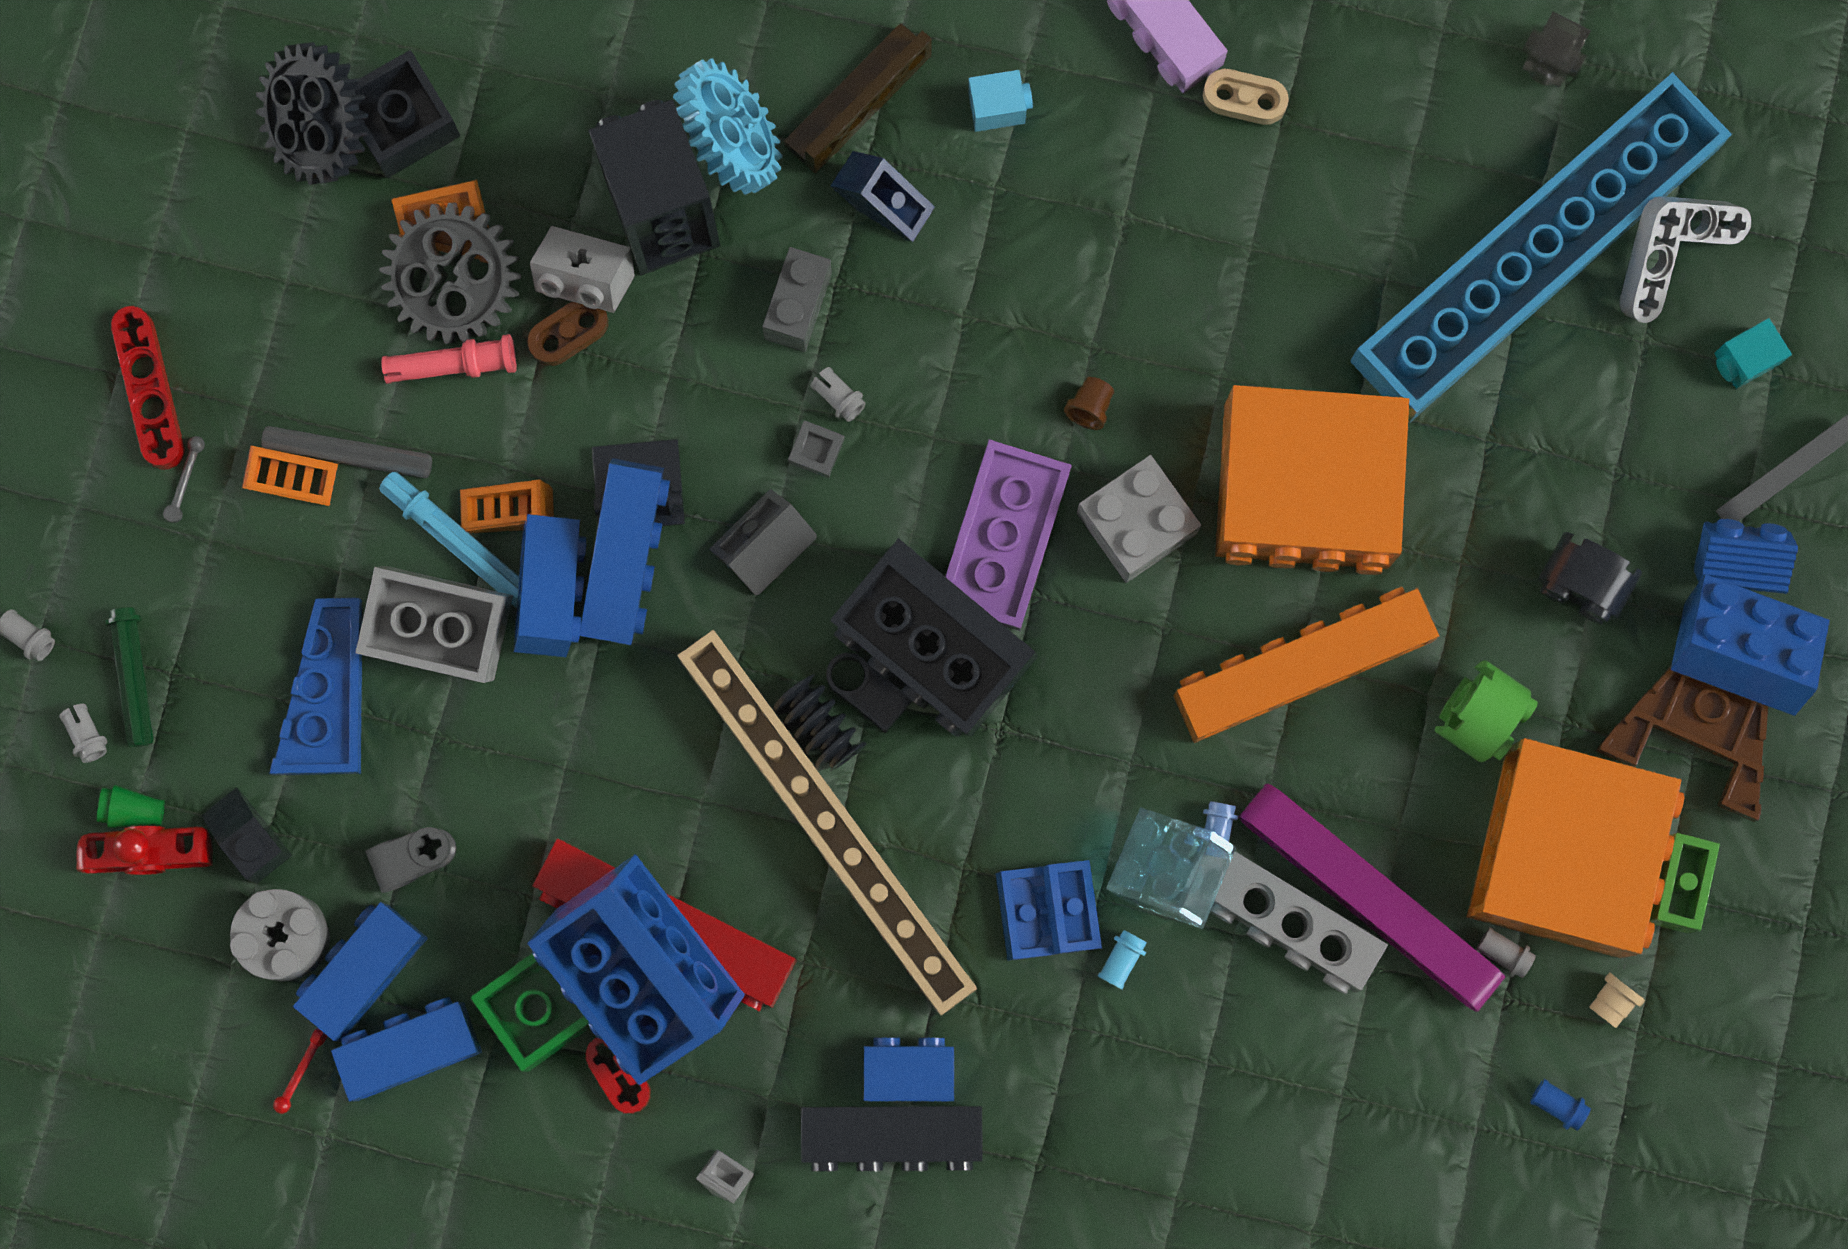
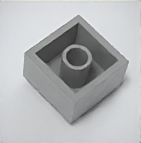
M1151 455L1079 503L1076 513L1126 583L1197 535L1201 527L1200 522Z

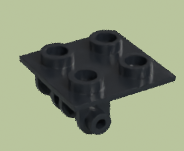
M678 439L592 447L596 498H594L595 515H597L598 525L609 463L612 458L664 468L662 479L670 480L666 507L657 505L654 522L662 523V526L685 524Z

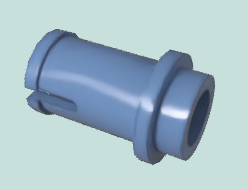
M1210 801L1209 808L1203 811V814H1207L1199 853L1227 858L1226 853L1233 820H1238V816L1234 815L1236 806Z

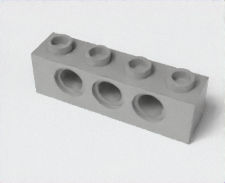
M1236 851L1230 854L1203 899L1211 904L1208 911L1214 916L1229 924H1232L1233 920L1236 919L1249 927L1246 933L1249 937L1268 948L1272 942L1288 951L1285 955L1288 961L1308 971L1310 966H1313L1326 974L1323 982L1343 994H1346L1349 989L1353 992L1363 989L1388 946L1385 942ZM1247 891H1258L1264 896L1266 907L1261 914H1251L1244 907L1243 899ZM1286 914H1295L1303 921L1304 929L1300 937L1291 938L1284 933L1282 920ZM1325 937H1333L1341 945V956L1335 962L1326 960L1320 952V944Z

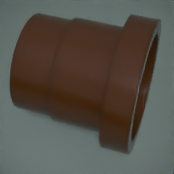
M1085 378L1075 398L1068 400L1064 408L1066 416L1084 428L1101 430L1107 421L1105 413L1110 405L1114 389L1107 382L1099 378Z

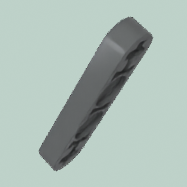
M1848 415L1717 509L1715 512L1721 519L1741 520L1848 442Z

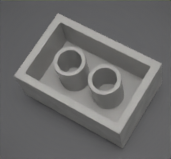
M374 567L356 653L481 683L493 681L513 595L394 567Z

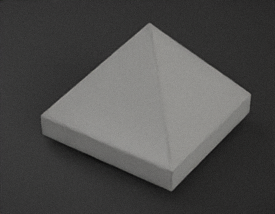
M716 1150L696 1179L714 1196L735 1203L754 1173L721 1151Z

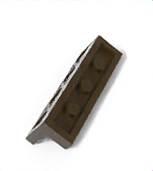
M900 23L784 140L785 147L816 174L931 57L932 38L923 30L915 36Z

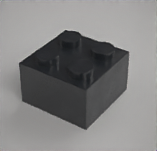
M411 49L359 79V83L354 91L356 95H365L366 98L362 103L358 104L359 110L368 113V118L360 120V126L368 131V135L362 136L387 179L461 137L453 118Z

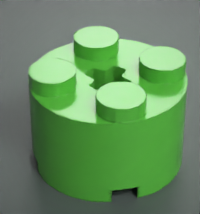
M1483 660L1474 667V669L1480 672L1476 678L1471 681L1464 677L1446 702L1439 716L1441 720L1446 722L1445 725L1435 727V732L1480 763L1485 762L1492 756L1497 760H1501L1507 754L1514 742V738L1510 735L1519 722L1525 723L1531 717L1538 704L1536 700L1531 698L1530 689L1487 660Z

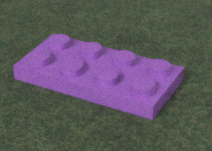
M989 440L946 578L1005 627L1020 631L1072 465Z

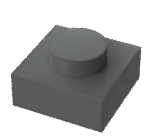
M804 420L788 462L829 479L845 437Z

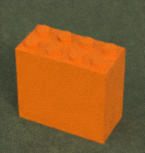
M1233 385L1224 405L1215 556L1226 557L1225 562L1232 565L1252 564V559L1269 560V566L1274 568H1294L1296 562L1310 563L1313 570L1324 572L1338 571L1339 566L1356 567V573L1382 574V569H1388L1402 553L1409 398Z
M1526 738L1513 744L1504 758L1467 918L1617 958L1642 954L1643 948H1649L1654 935L1655 925L1653 922H1649L1653 904H1659L1664 891V879L1659 877L1663 861H1669L1674 847V836L1669 835L1672 820L1679 817L1684 803V793L1679 792L1682 780Z

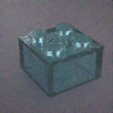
M1140 807L1106 889L1130 904L1203 930L1236 847L1213 831Z

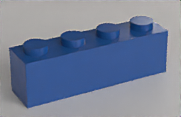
M613 458L609 463L580 636L631 645L634 633L643 635L647 609L639 607L642 591H651L655 566L647 565L649 549H658L663 525L654 521L657 505L666 507L670 480L662 479L664 471L662 467Z

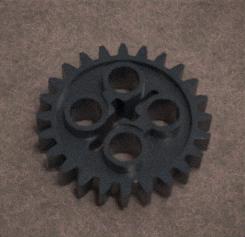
M315 42L287 45L284 51H276L274 53L275 61L265 63L270 75L259 77V80L265 86V91L256 92V96L264 102V108L257 109L256 114L265 117L266 123L259 128L260 132H268L270 136L265 147H275L277 151L273 161L275 163L285 162L284 173H295L296 181L298 182L308 181L309 185L338 181V177L349 175L348 167L358 165L354 153L364 152L365 150L358 140L359 137L368 135V131L360 126V120L368 118V113L359 110L358 105L366 99L365 95H356L354 89L357 87L359 79H349L347 77L351 65L349 63L339 64L340 53H328L327 45L316 46Z

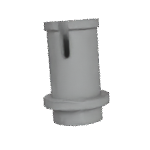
M830 367L825 368L819 374L831 387L829 388L817 377L814 378L810 386L836 410L835 416L838 419L844 418L849 422L865 407L866 403L862 400L863 395L860 391L854 392L833 372V369Z
M13 609L8 610L0 618V635L24 650V656L27 659L35 658L40 661L51 652L55 640L50 637L51 632L48 629L43 628L40 630Z
M77 704L73 707L80 723L75 722L69 708L64 710L59 715V718L64 723L75 746L73 749L74 756L80 757L83 763H88L99 759L107 753L105 747L107 739L99 735L86 704Z
M1491 927L1485 932L1476 948L1477 952L1510 970L1508 975L1514 977L1516 974L1523 978L1536 958V955L1529 952L1530 947L1528 945L1522 948L1494 931Z

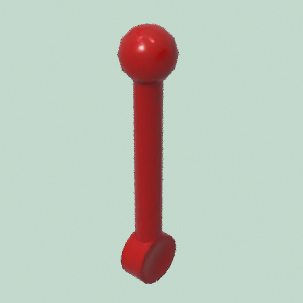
M316 1028L312 1033L311 1043L283 1095L274 1100L273 1107L277 1113L284 1114L290 1110V1099L318 1047L322 1046L327 1038V1035L319 1028Z

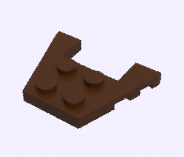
M1670 666L1603 739L1596 751L1623 764L1634 767L1638 763L1652 727L1733 763L1734 767L1717 806L1747 820L1756 822L1761 816L1762 804H1759L1760 785L1763 783L1764 776L1762 755L1763 741L1766 740L1768 706L1672 671Z

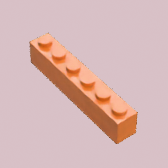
M1403 587L1394 589L1380 596L1381 604L1366 610L1364 604H1359L1339 614L1341 621L1326 627L1323 620L1301 629L1299 632L1302 637L1286 644L1284 637L1278 638L1261 646V655L1246 660L1244 654L1222 662L1220 664L1222 671L1206 677L1204 671H1201L1179 681L1182 688L1176 690L1173 697L1193 742H1199L1434 642L1439 637V634L1418 588L1408 593H1405Z

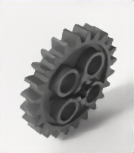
M448 203L445 215L439 204L430 205V217L423 210L414 211V216L417 224H413L408 220H401L400 225L405 234L389 235L392 242L397 245L396 249L382 251V254L391 259L392 263L391 266L381 267L379 272L391 275L392 281L382 285L381 289L386 291L394 290L396 295L387 303L388 307L401 305L403 310L398 316V321L401 322L413 318L414 322L411 332L418 333L424 327H427V340L430 341L435 340L440 331H442L444 343L447 344L453 343L456 331L462 342L471 339V328L479 337L487 335L484 322L494 327L499 326L501 322L496 312L510 313L512 311L511 307L504 301L505 297L519 295V292L509 287L510 281L521 279L522 276L519 273L510 271V265L520 260L519 256H507L506 250L513 245L514 241H500L498 239L504 228L502 225H495L490 229L487 227L490 214L483 213L475 220L473 206H466L461 215H459L457 203ZM442 231L447 232L452 239L451 251L446 255L439 253L435 246L436 237ZM470 240L472 243L471 248L457 263L465 242ZM477 255L483 256L489 264L488 273L482 279L477 278L471 270L472 260ZM456 264L453 272L458 276L457 280L447 281L444 284L448 277L447 272L443 270L444 266ZM418 268L425 269L430 277V284L423 292L418 290L413 283V276ZM444 284L436 305L431 306L430 299ZM455 291L460 292L466 300V308L461 315L455 314L449 306L450 296Z

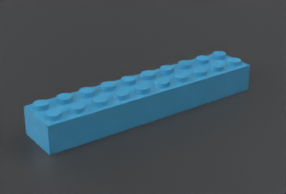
M1672 72L1356 350L1350 362L1382 396L1409 398V424L1637 223L1641 218L1644 207L1650 200L1660 196L1666 197L1714 155L1732 134Z

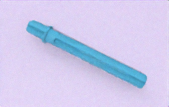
M392 472L384 478L379 487L380 492L404 511L402 516L406 520L412 518L497 592L513 595L511 604L517 608L519 576L430 501L428 499L429 493L426 490L420 492L398 472Z

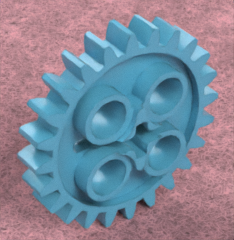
M702 59L680 73L681 79L674 84L678 92L673 94V98L681 105L676 110L678 115L684 119L685 123L682 125L685 132H688L691 137L688 140L690 146L696 147L698 150L696 159L698 162L705 159L708 163V174L712 175L717 172L722 186L729 182L733 192L741 189L744 195L751 191L756 193L776 180L777 176L775 173L781 170L777 161L782 158V154L775 146L781 142L776 136L772 135L771 130L776 128V125L767 121L765 115L768 114L769 110L768 108L760 107L758 104L759 94H751L748 91V81L739 82L735 69L728 72L724 62L716 65L713 59H709L706 62Z

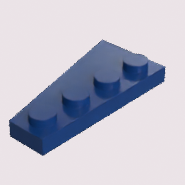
M360 598L315 599L301 652L303 654L298 675L294 678L286 720H283L279 735L281 739L276 758H273L269 774H361L362 655L356 653L362 626V600Z

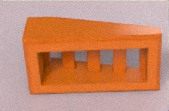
M250 446L242 488L329 506L338 464ZM262 457L270 459L265 484L257 482ZM280 461L288 462L283 488L275 486ZM297 464L305 466L300 491L292 490ZM314 468L323 470L318 495L309 493Z
M541 480L460 490L461 527L468 533L521 531L524 528L527 514L554 517L552 486ZM518 497L519 516H514L513 498ZM500 498L501 518H496L495 499ZM477 499H484V520L478 521Z

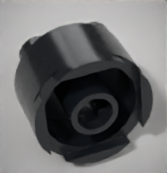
M1563 532L1538 578L1543 584L1540 593L1560 604L1571 600L1582 606L1578 612L1580 615L1597 624L1602 625L1604 621L1608 622L1609 619L1617 620L1639 581L1642 571L1636 568L1628 572L1626 568L1630 562L1625 558L1586 538L1581 546L1570 541L1574 534Z

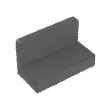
M770 489L709 550L720 562L732 570L753 594L759 595L816 539L817 535L788 501Z

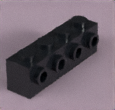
M982 1106L801 1107V1163H811V1171H838V1162H856V1171H883V1162H901V1171H928V1162H946V1170L966 1171L973 1170V1161H983Z

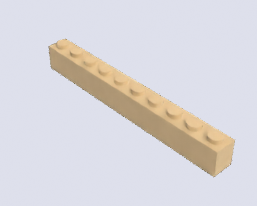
M712 630L677 655L682 665L940 1017L976 991L977 987L716 632Z

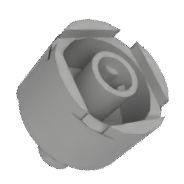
M286 890L261 891L255 893L244 902L234 916L230 931V948L238 962L247 971L258 977L284 982L295 980L315 970L325 958L330 943L329 927L319 906L309 898ZM283 928V932L288 934V939L285 943L277 942V939L273 937L275 929Z

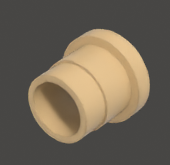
M1609 972L1604 978L1607 981L1606 985L1598 993L1597 998L1589 1008L1617 1028L1636 1005L1641 1007L1646 1000Z

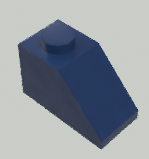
M852 151L831 184V187L857 211L911 242L914 241L935 208L884 158Z

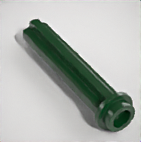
M133 607L117 608L108 612L109 619L105 620V624L111 627L126 739L129 747H144L152 744L154 739L137 623L141 622V616L136 615L135 608Z

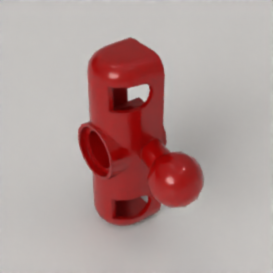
M133 826L124 828L123 831L88 833L81 836L77 843V871L86 874L125 872V874L151 875L164 873L165 869L213 866L212 838L207 829L198 826L179 828ZM184 836H193V847L186 854ZM96 841H104V852L100 858L97 857Z

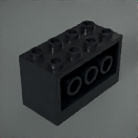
M673 99L666 102L662 100L647 102L640 106L636 113L622 118L620 115L606 117L600 120L595 128L588 130L608 191L641 276L721 247L710 195Z
M899 538L830 619L831 622L839 627L833 635L856 653L864 648L872 655L867 662L870 666L890 681L895 676L906 683L901 691L923 709L931 704L940 712L935 720L957 737L962 732L972 737L1039 657L1032 648ZM901 608H905L902 614L905 619L900 626L894 624L888 627L887 624L890 621L888 617L889 612L892 609L898 611ZM935 635L939 636L936 642L939 647L938 651L935 654L928 652L925 656H922L921 652L924 648L921 644L922 640L925 637L931 639ZM968 663H971L973 665L970 671L973 675L972 680L968 683L961 681L959 684H956L954 681L957 677V674L954 672L955 668L959 664L965 667Z

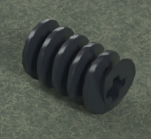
M813 674L786 691L778 699L773 710L776 715L789 712L783 722L787 729L800 726L794 735V739L797 743L810 740L804 750L807 757L821 754L814 765L817 771L831 768L830 771H833L857 755L867 744L865 741L855 744L849 742L856 732L855 727L845 730L839 728L846 715L841 713L830 716L829 712L836 702L834 699L824 702L818 700L825 687L824 685L813 688L808 686L815 675Z

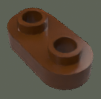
M570 302L531 329L528 336L529 350L537 362L546 366L559 365L605 334L609 323L608 315L605 310L592 309L580 303ZM585 316H592L595 319L594 324L589 328L580 326V320ZM549 339H555L559 342V345L554 351L544 350L545 342Z

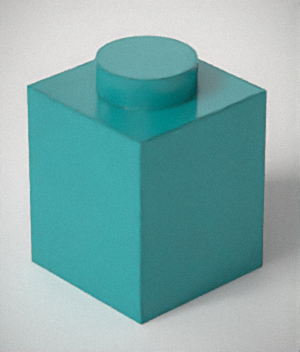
M1770 318L1727 341L1714 353L1717 358L1716 365L1720 374L1726 381H1732L1736 389L1779 366L1792 355Z

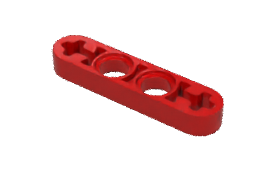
M126 306L119 309L113 316L111 330L140 450L143 457L155 468L161 470L171 469L182 461L184 444L155 325L150 316L141 308ZM132 318L143 324V326L137 328V336L139 342L144 346L135 347L133 337L127 331H123V329L129 327V320ZM141 357L152 358L154 362L153 372L146 378L139 379L134 377L132 374L133 363ZM151 397L161 398L164 403L162 414L155 419H147L142 415V405ZM147 429H160L162 438L169 445H173L172 448L166 450L167 457L162 459L157 453H153L152 450L159 447L157 434L152 430L146 432Z

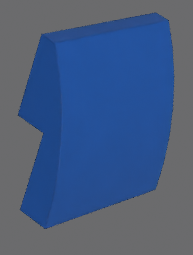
M1089 860L996 873L1007 961L1102 948Z

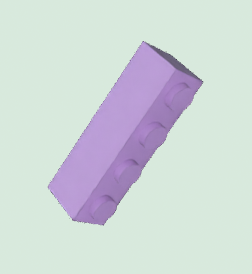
M1107 0L1112 13L1119 20L1125 18L1134 30L1132 32L1133 38L1140 49L1145 53L1150 51L1160 63L1158 64V69L1164 80L1171 86L1176 84L1182 93H1185L1224 65L1228 50L1188 0Z

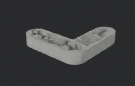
M1664 196L1655 197L1650 200L1641 214L1620 297L1621 311L1626 316L1642 323L1651 322L1656 319L1664 306L1680 241L1737 244L1746 237L1751 227V216L1748 210L1726 201ZM1701 210L1702 221L1695 230L1691 231V219L1696 212ZM1662 216H1666L1665 220L1660 219ZM1719 219L1732 221L1730 225H1725L1724 227L1718 225ZM1656 236L1661 238L1660 242L1655 240ZM1658 250L1659 258L1657 264L1652 269L1647 270L1646 263L1649 255L1653 251ZM1646 278L1651 281L1650 283H1647L1644 281V279Z

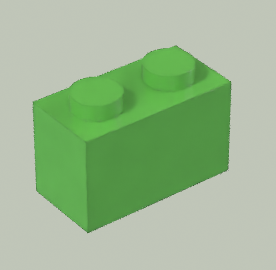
M1674 833L1671 834L1674 836V847L1668 862L1663 861L1659 877L1664 879L1665 882L1663 895L1658 905L1653 904L1649 922H1653L1656 926L1688 934L1701 931L1720 844Z

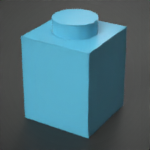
M1019 70L969 78L968 95L975 132L1025 124L1026 111L1033 108L1030 85L1029 83L1022 84Z

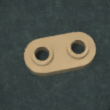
M1220 69L1213 72L1206 80L1203 90L1204 102L1212 112L1263 125L1273 124L1280 120L1288 105V93L1280 82L1231 69ZM1219 90H1227L1230 92L1231 98L1222 100L1217 96V92ZM1267 99L1272 103L1273 107L1264 110L1258 105V101Z

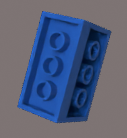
M636 854L556 909L527 943L532 949L533 956L538 964L548 969L559 983L564 997L578 1007L588 1020L589 1027L594 1035L604 1040L615 1054L620 1068L626 1074L631 1075L638 1085H641L719 1033L745 996L740 987Z

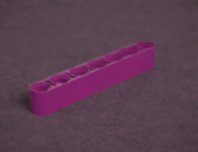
M1266 783L1239 815V820L1248 829L1469 1009L1478 1012L1505 979L1504 974L1496 966L1274 786Z

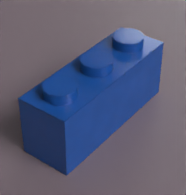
M527 514L522 532L514 652L567 657L571 642L578 643L581 617L573 616L574 602H581L584 577L576 576L577 562H584L586 537L579 536L580 520Z
M380 902L376 908L372 904L369 905L360 914L354 923L358 928L347 942L341 939L336 943L325 958L329 963L318 977L315 974L310 975L296 992L299 1000L293 1007L333 1041L341 1042L340 1039L349 1034L428 939L392 907L383 902Z
M447 997L426 1005L427 1014L410 1020L408 1013L384 1021L383 1026L385 1030L368 1036L365 1029L341 1038L343 1046L333 1049L331 1052L348 1100L360 1101L481 1054L482 1050L465 1003L455 1002L452 1004L451 998Z

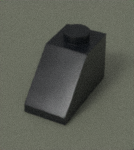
M237 787L202 815L218 845L246 880L258 884L292 856Z

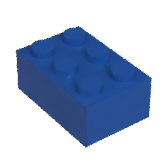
M1705 574L1685 601L1671 670L1795 716L1818 688L1829 620Z

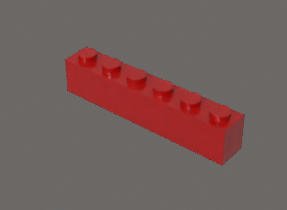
M557 838L533 887L542 891L539 900L558 909L611 872L615 867ZM667 894L743 991L745 996L741 1002L758 1011L761 1010L763 1004L773 1008L797 960Z

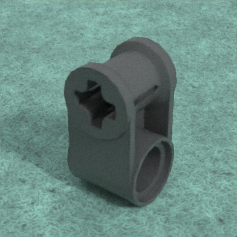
M426 827L403 837L383 842L368 849L365 853L381 893H386L410 884L423 875L445 867L455 857L457 847L454 838L447 831ZM429 838L441 841L442 846L436 849V858L424 852V849L430 846Z

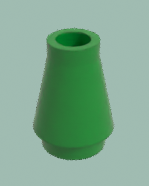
M115 784L113 789L102 787L98 803L97 822L106 823L108 828L144 825L161 826L165 800L155 799Z

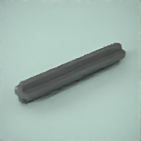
M272 426L265 427L261 439V446L263 448L328 462L386 472H398L399 474L420 478H428L432 469V457L427 453Z

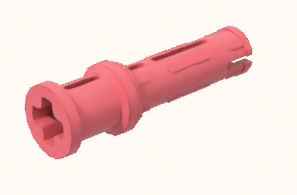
M510 334L503 335L501 340L476 343L474 339H468L462 343V347L382 357V372L387 374L384 376L386 384L466 373L468 377L478 378L483 372L506 370L507 373L516 372V354Z

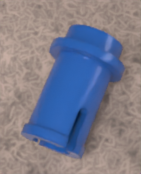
M1545 1078L1540 1082L1530 1099V1104L1536 1105L1564 1123L1563 1128L1566 1130L1571 1127L1578 1131L1591 1110L1590 1107L1585 1105L1584 1098L1575 1099L1549 1083Z

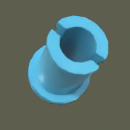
M1125 930L1122 931L1120 937H1114L1117 943L1101 973L1099 972L1098 977L1122 990L1140 954L1145 956L1146 952L1143 949L1147 943Z

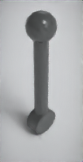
M199 436L191 437L188 441L189 453L172 504L167 506L163 512L164 518L171 523H177L182 519L183 513L180 505L197 454L205 447L204 440Z

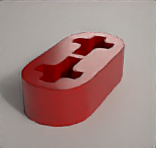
M598 1037L594 1038L586 1049V1061L611 1104L623 1113H636L644 1109L651 1098V1089L648 1082L645 1081L640 1085L642 1091L637 1094L639 1102L633 1106L630 1101L621 1103L618 1096L623 1093V1088L617 1078L623 1075L628 1084L632 1086L636 1085L637 1082L631 1075L626 1074L620 1068L615 1055L613 1059L620 1070L614 1074L606 1063L599 1065L596 1063L595 1058L600 1054L597 1047L600 1044H604L606 1047L608 1045L604 1040Z

